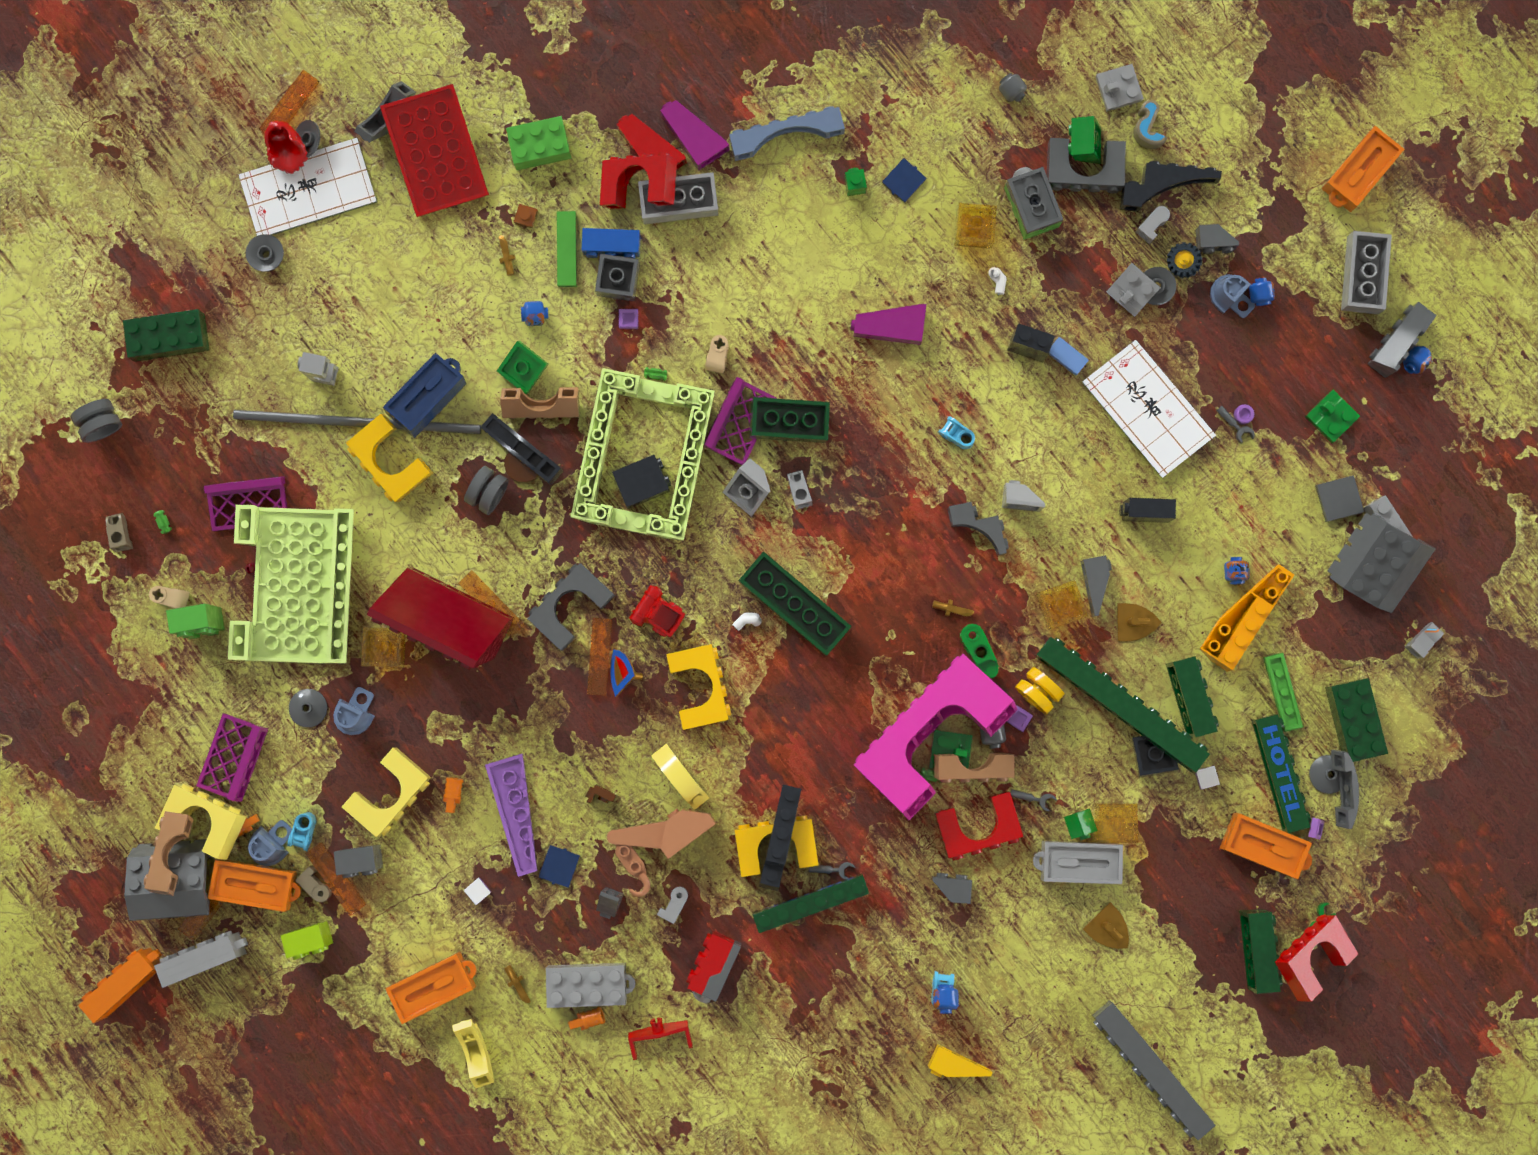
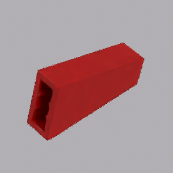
M625 115L619 119V123H617L618 131L637 157H642L643 154L658 156V153H668L670 157L677 160L676 170L687 164L684 154L635 115Z

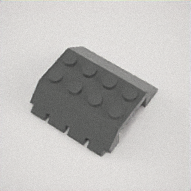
M1366 513L1359 523L1363 527L1362 530L1356 527L1348 539L1352 545L1345 544L1337 555L1341 561L1334 560L1327 571L1332 574L1330 578L1344 589L1373 606L1392 613L1436 549L1389 524L1381 516L1372 513V515Z
M207 839L194 840L193 843H191V840L179 841L171 848L168 855V865L170 870L178 876L174 896L151 893L144 889V878L149 872V859L154 854L155 846L152 843L138 844L136 848H132L127 857L124 893L130 921L209 915L210 899H207L208 894L205 892L207 858L210 859L212 856L202 852Z

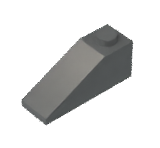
M1106 555L1080 561L1092 617L1099 616L1110 576L1109 571L1112 570L1111 562L1107 559Z
M605 887L600 892L596 911L600 912L599 915L608 919L611 916L615 917L624 893Z

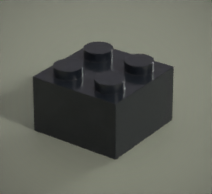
M1143 736L1132 738L1139 778L1178 772V762Z

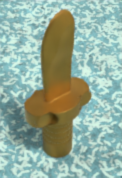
M499 236L503 254L499 261L500 264H505L507 276L514 275L512 261L516 257L509 254L508 243L505 237Z
M948 600V604L933 601L932 608L946 611L945 616H949L950 612L962 616L974 614L973 610L953 606V600Z
M511 965L505 967L504 970L510 979V982L507 983L508 987L514 985L520 999L525 1003H530L531 1000L520 983L524 979L523 976L517 977Z

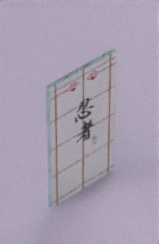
M354 138L316 150L312 156L308 157L306 162H303L304 166L300 167V170L295 171L294 174H287L285 171L273 168L272 165L239 174L256 230V236L261 234L274 235L376 203L377 198L370 181L359 140Z
M1136 340L1132 341L1130 345L1082 382L1161 478L1166 477L1169 472L1216 436Z

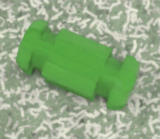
M646 367L644 377L657 380L663 379L665 381L667 379V370L662 371L661 369H649Z
M159 510L153 516L157 518L155 520L159 529L162 530L160 532L166 534L172 528L169 527L170 523L167 516L163 514L165 511Z
M922 768L920 775L923 778H926L928 781H939L941 783L940 780L934 778V770Z

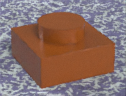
M519 204L514 223L533 229L538 210Z

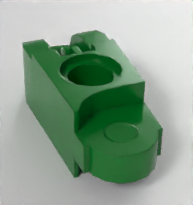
M977 624L966 625L960 632L961 643L972 662L989 678H994L998 674L999 665L983 629ZM972 631L976 635L974 639L969 637V633ZM979 647L985 650L983 658H979L976 655V649Z

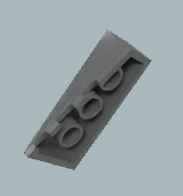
M1420 302L1413 306L1410 304L1404 310L1403 314L1405 316L1402 320L1398 319L1394 323L1392 333L1390 335L1387 333L1380 342L1382 344L1379 349L1376 348L1369 356L1371 360L1367 365L1384 378L1398 371L1400 368L1399 364L1409 355L1407 350L1410 351L1418 343L1419 338L1417 337L1425 333L1437 316Z

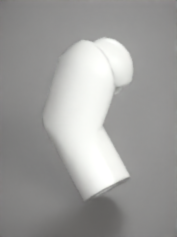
M992 267L988 274L996 283L995 294L1004 295L1006 276L999 268Z
M743 613L732 625L739 631L746 624L759 626L762 619L757 613Z

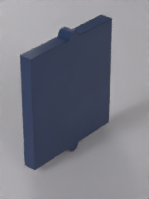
M903 158L882 181V184L892 191V195L895 194L905 203L927 178L917 170L916 166L911 165Z
M550 845L539 878L548 880L553 885L556 883L569 888L580 855L569 852L566 848L561 849Z

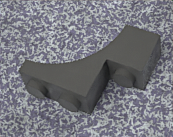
M402 81L391 85L378 108L365 121L357 125L354 132L369 143L389 134L380 106L414 96L416 91Z
M972 502L947 508L951 527L962 526L975 529L988 538L997 556L1007 553L1006 550L1009 549L1007 538H1003L1004 524L1002 519L999 520L998 516L976 520L975 517H978L976 506H972Z

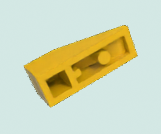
M937 1044L928 1063L931 1073L938 1077L942 1075L946 1077L991 1076L993 1073L991 1069Z

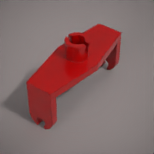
M658 1017L657 1023L655 1018L650 1020V1027L628 1032V1041L633 1060H637L635 1041L657 1039L685 1031L689 1049L693 1048L688 1020L662 1023V1018Z

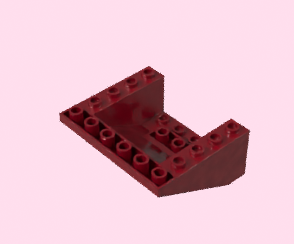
M407 567L369 608L366 614L371 617V621L379 625L383 623L389 626L388 629L397 634L401 632L407 635L406 638L416 643L419 641L425 644L424 647L434 652L437 650L443 653L442 656L449 660L455 659L460 662L462 667L467 669H474L495 659L514 617L414 567Z

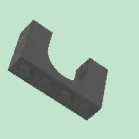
M1050 138L1047 148L1046 175L1052 190L1059 191L1062 188H1066L1074 192L1087 189L1089 192L1107 190L1108 193H1118L1123 189L1125 183L1126 141H1106L1102 171L1094 176L1086 177L1077 174L1069 164V139Z
M581 563L579 565L574 564L568 571L569 575L565 579L561 578L555 584L556 589L552 593L548 592L542 598L543 603L539 607H533L528 613L530 616L527 619L561 651L576 637L557 618L556 607L560 598L569 592H582L603 609L615 597Z

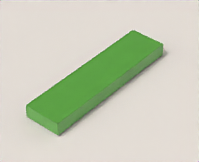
M557 211L558 287H577L576 211Z
M1284 653L1263 657L1278 715L1284 723L1283 732L1303 728Z

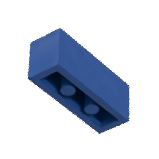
M583 228L582 253L588 258H597L600 254L635 259V257H640V230Z

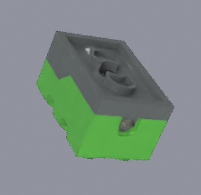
M1023 167L1015 171L1013 177L1007 179L1004 190L1012 205V211L1015 218H1017L1023 239L1025 240L1059 228L1063 217L1044 167L1035 170Z

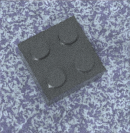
M600 254L595 287L596 295L599 297L634 301L640 267L639 260Z
M380 844L334 851L336 875H342L343 878L359 875L358 872H362V875L378 873V869L383 868Z

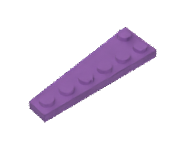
M522 753L485 765L518 877L538 871Z

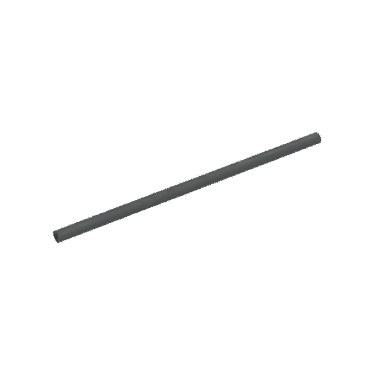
M247 410L233 411V419L352 427H365L375 419ZM389 419L397 429L404 430L395 421ZM430 422L422 431L481 434V425Z

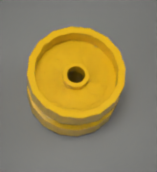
M1032 667L1026 674L1027 679L1031 683L1021 680L1015 686V689L1029 704L1047 715L1053 709V704L1049 699L1059 702L1065 693L1048 676L1037 668Z

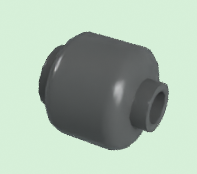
M1009 73L999 82L1001 84L999 91L1008 102L1014 100L1019 102L1026 96L1024 92L1027 89V85L1018 74L1012 75V73Z
M1004 724L992 737L980 728L982 744L989 745V749L1001 747L1000 743L1006 741Z

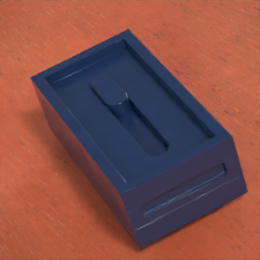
M435 352L383 406L385 413L415 438L467 384L464 376L460 374V363L453 358L444 360Z

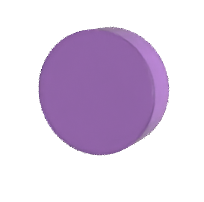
M1240 405L1234 411V419L1239 424H1247L1254 418V410L1249 405Z

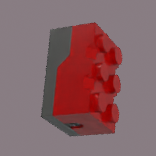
M714 930L712 934H707L702 945L705 947L704 952L699 951L694 963L697 967L695 970L691 969L686 980L689 983L687 989L692 990L695 999L706 1004L710 1003L711 1000L717 1001L741 948L740 942Z

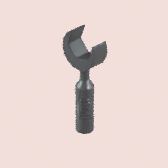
M1223 406L1216 410L1230 426H1234L1238 430L1236 439L1239 443H1243L1241 438L1243 433H1249L1251 438L1254 439L1255 434L1252 428H1240L1237 425V421Z
M1011 789L1010 792L1014 798L1029 802H1039L1040 807L1045 811H1050L1045 807V800L1052 798L1057 801L1056 797L1052 794H1044L1037 798L1032 794Z
M850 862L842 863L839 868L819 865L809 867L808 872L827 874L839 872V875L847 880L850 878L844 876V869L848 866L855 868V866Z

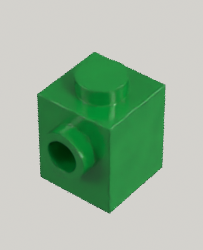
M848 169L844 175L847 196L866 194L867 185L864 169Z
M1090 809L1064 817L1071 839L1079 837L1081 841L1090 838V833L1098 831Z

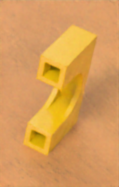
M380 414L346 442L349 446L347 450L353 457L357 456L361 461L359 463L366 472L369 471L373 475V482L378 487H383L386 491L384 492L385 496L391 502H400L430 477L433 472L421 458H417L403 471L393 475L384 472L378 466L376 450L379 444L397 429L385 414Z
M712 644L666 654L671 674L698 669L707 673L713 684L712 695L705 704L679 711L683 730L729 720L728 716L731 715L729 704L725 705L724 700L727 692L725 685L721 686L720 682L723 674L721 666L717 667L715 660L719 659L717 648H713Z
M807 815L798 816L794 822L791 839L796 845L799 868L819 866L812 819H808ZM769 821L758 822V826L750 827V824L738 825V829H735L741 877L761 874L758 846L761 840L772 832L773 824H769Z

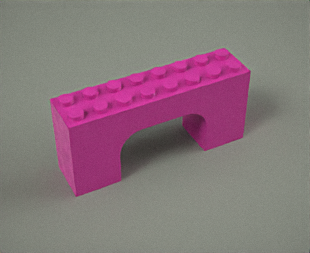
M964 654L960 657L957 656L951 662L948 670H943L938 675V680L933 685L929 684L925 688L924 694L920 698L914 699L910 704V708L906 712L900 713L896 719L897 721L892 726L889 725L883 731V735L870 744V749L865 754H860L855 760L854 766L908 820L936 794L932 786L912 766V756L916 748L951 715L962 714L968 716L992 737L1018 710L1014 700Z

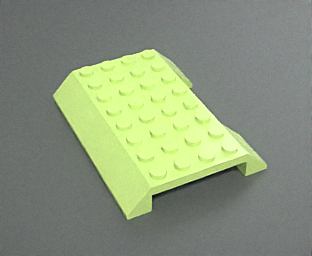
M236 505L234 544L256 546L252 622L230 621L228 660L347 663L354 509L334 508V510Z

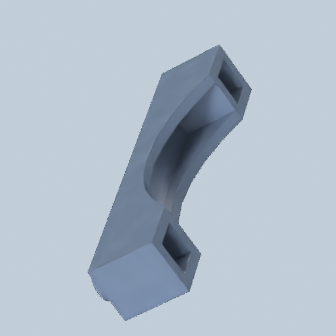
M830 106L820 112L810 111L804 116L798 117L794 115L784 121L774 120L769 122L768 125H754L744 131L743 129H738L729 134L734 159L738 161L754 157L764 144L786 133L808 132L823 138H830L844 134L845 127L840 108Z

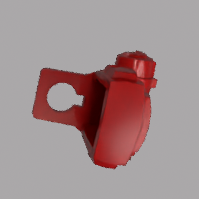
M650 585L636 608L633 609L629 619L637 626H643L644 623L651 625L655 633L662 637L667 636L670 638L679 627L685 613L674 602L670 601L668 603L662 598L663 592L659 587Z

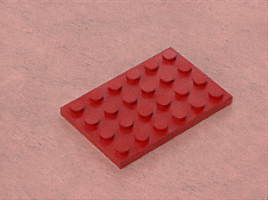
M454 84L380 106L416 217L489 195Z

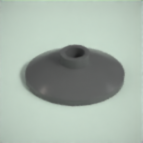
M305 120L299 124L295 131L302 138V142L308 152V158L315 153L319 146L320 129L314 121Z
M258 235L246 247L248 263L255 270L261 272L276 269L284 257V249L281 242L272 235ZM265 252H269V256L267 258H264Z
M1153 267L1144 272L1155 283L1159 282L1161 284V288L1147 303L1162 305L1168 302L1176 292V279L1174 275L1163 267Z
M300 690L290 700V717L299 726L314 727L320 724L327 714L326 699L316 690ZM306 704L309 705V710L307 712H305L303 709L304 705Z
M1323 755L1318 757L1312 763L1309 770L1312 785L1322 793L1332 794L1340 791L1339 770L1332 769V756ZM1329 771H1332L1334 773V776L1332 778L1328 777Z

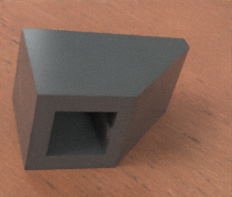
M1219 224L1199 225L1195 230L1196 246L1203 254H1213L1215 251L1231 253L1239 246V241Z
M937 873L936 876H932L931 880L950 902L971 904L972 880L967 879L968 875L956 874V878L948 877L947 873Z

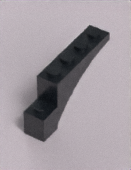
M1150 161L1143 167L1141 184L1137 181H1129L1124 184L1121 193L1120 210L1139 212L1143 204L1155 196L1176 187L1199 183L1217 184L1221 179L1222 171H1218L1213 167L1200 169L1195 165L1182 167L1176 163L1164 165L1158 161Z
M492 413L480 427L550 486L563 473V470L516 433L495 414Z
M782 785L759 887L775 891L779 889L802 790L800 788Z

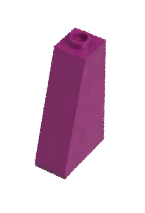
M677 100L667 102L662 106L660 110L661 117L698 171L730 151L726 140Z
M927 304L856 314L855 320H851L850 331H854L853 337L921 345Z

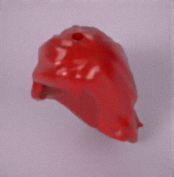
M273 121L269 123L264 133L268 161L273 168L285 171L287 174H294L295 171H299L300 167L304 166L303 162L308 160V152L302 142V138L287 122Z

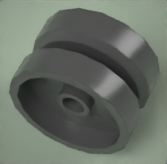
M109 399L89 402L76 409L70 416L74 426L79 427L78 434L83 442H94L103 439L122 427L119 416L113 414L115 408Z
M483 466L470 483L464 497V502L473 507L479 504V510L490 515L502 499L509 484V479L501 474L494 477V471L487 466Z

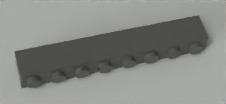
M1109 1000L1092 1015L1095 1018L1093 1023L1100 1031L1105 1030L1108 1034L1106 1039L1113 1047L1117 1045L1121 1049L1119 1052L1121 1057L1126 1062L1128 1060L1131 1061L1134 1065L1132 1070L1138 1077L1142 1075L1147 1080L1144 1084L1151 1092L1154 1090L1159 1095L1158 1101L1164 1108L1168 1106L1172 1110L1170 1115L1177 1123L1180 1121L1185 1126L1183 1130L1190 1138L1194 1136L1199 1141L1216 1126L1113 1002Z

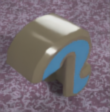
M1148 100L1143 103L1138 112V116H1142V118L1138 120L1133 129V136L1136 142L1148 149L1160 148L1167 140L1166 136L1150 131L1160 109L1158 103L1154 100Z

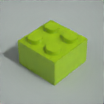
M328 921L280 935L286 958L293 957V960L310 955V951H312V955L328 950L329 945L333 944Z

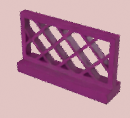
M736 377L712 424L703 447L743 465L747 461L757 439L744 443L741 432L750 430V427L740 430L737 422L738 419L747 417L750 426V413H748L745 403L753 398L744 401L742 391L746 387L752 390L754 397H776ZM742 404L745 415L735 417L733 411L735 406ZM734 421L737 432L727 434L726 424ZM739 434L742 444L732 447L729 436ZM726 438L729 449L722 451L716 448L718 440ZM743 446L745 455L740 460L735 457L733 449Z
M285 476L204 486V491L207 493L212 531L235 528V520L233 519L235 512L230 517L222 510L227 503L236 508V504L230 499L237 493L245 498L240 505H244L246 501H249L251 504L260 507L267 498L275 504L272 508H287L284 484H286ZM273 489H280L281 497L277 502L268 496ZM254 491H258L263 495L258 504L249 498ZM213 496H220L225 500L220 509L214 505ZM219 513L228 519L224 526H217L216 517Z
M223 713L196 786L224 796L229 800L242 802L268 728ZM227 719L232 720L235 726L234 729L228 732L225 728ZM245 726L251 727L250 735L244 738L240 729ZM237 731L240 740L232 744L229 735ZM225 737L228 747L220 750L218 746L219 740ZM242 743L244 748L243 754L237 756L234 747ZM230 749L233 759L225 763L222 753ZM218 756L222 765L213 768L212 759ZM235 762L237 770L230 775L227 765ZM223 768L227 777L219 781L215 771ZM212 774L215 783L210 786L205 785L206 776ZM227 780L231 786L228 793L223 792L220 785Z

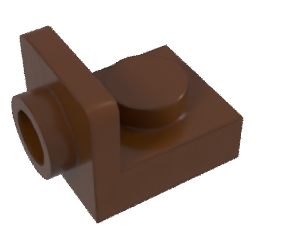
M596 784L594 788L590 786L585 797L588 798L587 803L591 804L597 794L599 795V800L608 804L609 801L614 802L617 794Z

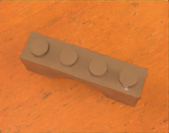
M561 387L552 398L547 400L532 399L521 388H502L500 397L502 418L579 417L578 387Z
M990 753L987 761L982 766L974 769L964 767L957 755L934 754V778L940 780L941 783H951L952 779H959V782H971V779H978V782H989V778H996V781L1001 782L1008 781V778H1014V754Z
M165 811L164 817H161L159 823L160 832L154 841V854L149 859L150 869L144 878V889L149 892L174 896L178 876L169 868L168 855L171 848L177 842L189 838L194 820L189 815Z

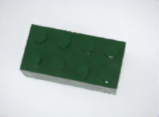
M199 309L123 320L127 358L134 362L210 351L205 314Z
M753 397L751 400L749 438L825 443L828 441L830 402Z
M1193 656L1166 663L1185 732L1192 738L1218 732L1217 727H1219L1217 717L1213 716L1212 713L1213 702L1206 693L1208 686L1205 678L1201 676L1202 665L1200 660Z
M1369 678L1325 687L1341 751L1348 752L1353 762L1388 754Z
M1265 909L1239 911L1247 989L1256 994L1281 992L1280 986L1283 985L1282 976L1279 974L1278 967L1275 964V961L1279 958V955L1276 953L1278 937L1274 935V927H1276L1275 915H1272L1271 911Z

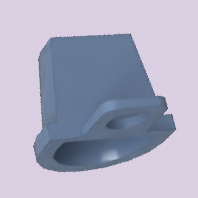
M1228 274L1221 276L1214 281L1210 288L1211 302L1223 314L1230 307L1241 318H1245L1255 307V304L1243 294L1251 284L1240 275ZM1240 301H1245L1248 304L1246 311L1238 309Z
M358 687L349 703L339 699L333 714L334 723L337 728L349 735H357L366 731L375 717L366 712L374 698V694ZM360 693H364L367 696V702L364 704L357 702V696Z
M284 820L278 821L269 832L260 826L249 840L248 851L252 859L263 866L275 865L282 861L289 853L283 845L288 840L292 828ZM281 826L287 830V835L284 838L278 837L276 833L277 829Z

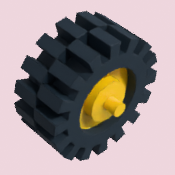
M1178 243L1168 252L1167 264L1174 276L1182 279L1184 277L1190 278V276L1196 275L1197 271L1199 272L1200 266H1202V256L1200 250L1193 246L1192 243Z

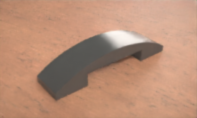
M1331 750L1332 769L1339 770L1341 806L1335 807L1336 826L1352 829L1359 805V784L1356 769L1348 752Z

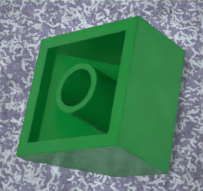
M1095 116L1071 118V125L1068 128L1069 136H1071V143L1068 145L1069 154L1072 155L1075 161L1101 164L1102 127Z

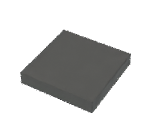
M1354 475L1315 486L1325 522L1364 512Z

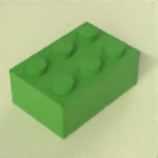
M562 116L506 128L516 170L572 159Z
M199 604L166 610L169 633L175 634L177 637L197 639L200 638V634L214 636L218 635L219 631L225 630L221 607Z

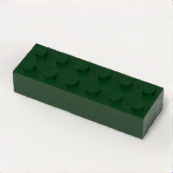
M764 551L738 580L742 586L825 656L832 651L852 627Z

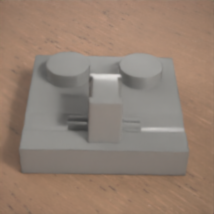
M1133 64L1102 72L1095 76L1106 112L1141 102L1144 99Z
M1131 263L1106 292L1135 317L1161 287L1136 265Z

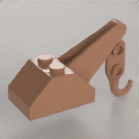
M677 808L667 815L669 818L667 821L609 831L607 840L609 843L616 845V856L626 870L641 880L644 885L640 892H636L633 889H630L629 892L636 897H642L650 890V880L646 874L644 862L632 846L661 849L669 859L717 823L711 813L688 809L679 811Z

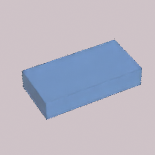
M1060 337L1053 343L1049 352L1051 357L1075 376L1089 361Z

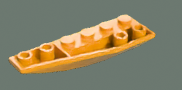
M1276 565L1219 618L1200 647V650L1210 661L1227 672L1235 668L1289 585L1294 574L1281 565Z

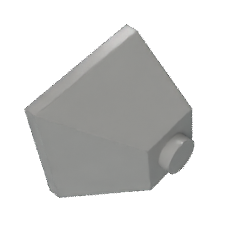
M749 458L737 470L722 492L751 517L770 492L765 470Z
M1009 480V483H1005L1002 508L1037 512L1045 508V503L1026 485L1020 484V481Z

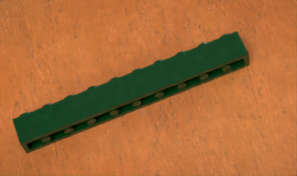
M1050 636L1037 653V658L1188 771L1194 775L1210 755L1207 752L1209 749L1206 746L1193 742L1191 740L1192 737L1187 732L1178 731L1172 721L1169 719L1163 720L1159 717L1160 713L1152 707L1148 709L1143 705L1144 701L1138 696L1134 695L1132 697L1127 693L1128 689L1123 685L1113 683L1111 681L1112 678L1105 672H1102V674L1098 672L1092 662L1088 660L1086 662L1083 661L1077 651L1074 649L1068 650L1064 647L1065 643L1057 637L1054 639Z

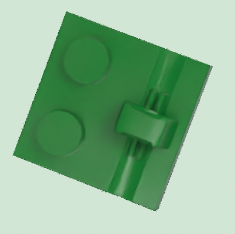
M519 340L512 347L496 372L515 387L521 388L525 394H528L549 363Z
M1334 389L1305 416L1331 443H1334L1360 417Z
M934 730L929 768L934 769V754L957 755L962 765L968 768L973 735Z

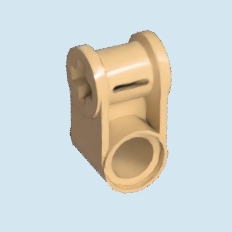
M717 335L712 338L705 370L724 374L729 349L725 336ZM722 341L723 345L725 346H721V348L718 349L717 345L715 344H719V342Z
M154 586L149 591V597L153 602L175 609L186 607L190 594L187 591L162 586ZM161 592L163 594V597L157 596V593Z

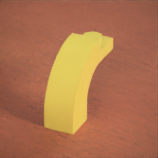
M667 744L651 755L672 785L694 810L709 799V796Z
M472 1019L452 1025L453 1032L463 1048L468 1065L469 1078L474 1087L479 1088L494 1083L489 1054L477 1023L474 1024Z

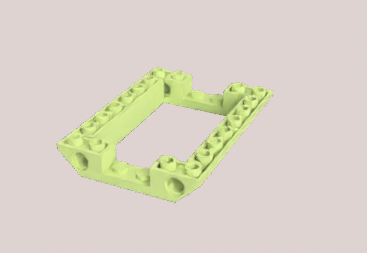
M602 368L571 518L665 539L684 540L715 391L679 383L676 386L641 379L639 375ZM619 395L691 409L669 519L654 514L646 515L621 510L605 504L596 505Z

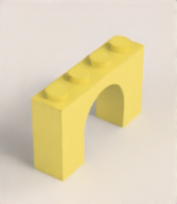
M397 747L392 748L380 763L391 771L400 782L401 795L398 801L392 807L382 809L373 805L361 793L354 792L342 806L345 811L375 837L385 836L392 827L390 825L394 820L397 822L404 815L403 810L407 805L410 807L417 800V793L419 791L423 792L430 784L428 781L431 777Z
M184 783L182 786L174 785L155 828L160 830V819L164 817L165 811L190 816L195 810L203 807L211 817L212 826L202 852L217 859L227 860L247 816L240 814L241 810L238 808L224 806L225 802L219 799H209L210 795L207 793L193 791L194 787Z

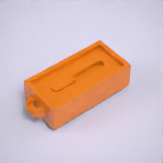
M1374 126L1321 189L1329 195V202L1337 208L1344 207L1349 212H1352L1405 149L1378 127Z
M1233 812L1220 849L1294 879H1299L1301 871L1309 869L1312 864V856L1308 853L1311 842L1240 813Z
M216 859L207 899L287 912L291 908V903L300 897L301 886L295 881L297 871L228 859Z
M141 948L138 951H133L127 956V962L116 966L111 971L113 974L110 977L103 978L96 985L97 989L93 992L89 991L81 998L83 1001L78 1005L92 1023L107 1018L157 973L154 966L160 963L159 959L162 956L160 951H153L151 948L144 950Z
M458 952L385 989L401 1024H404L476 988L473 977L476 975L477 969L472 961H464L461 952Z

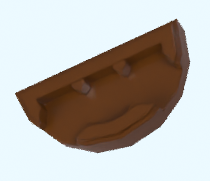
M508 451L504 467L511 479L518 483H526L538 477Z

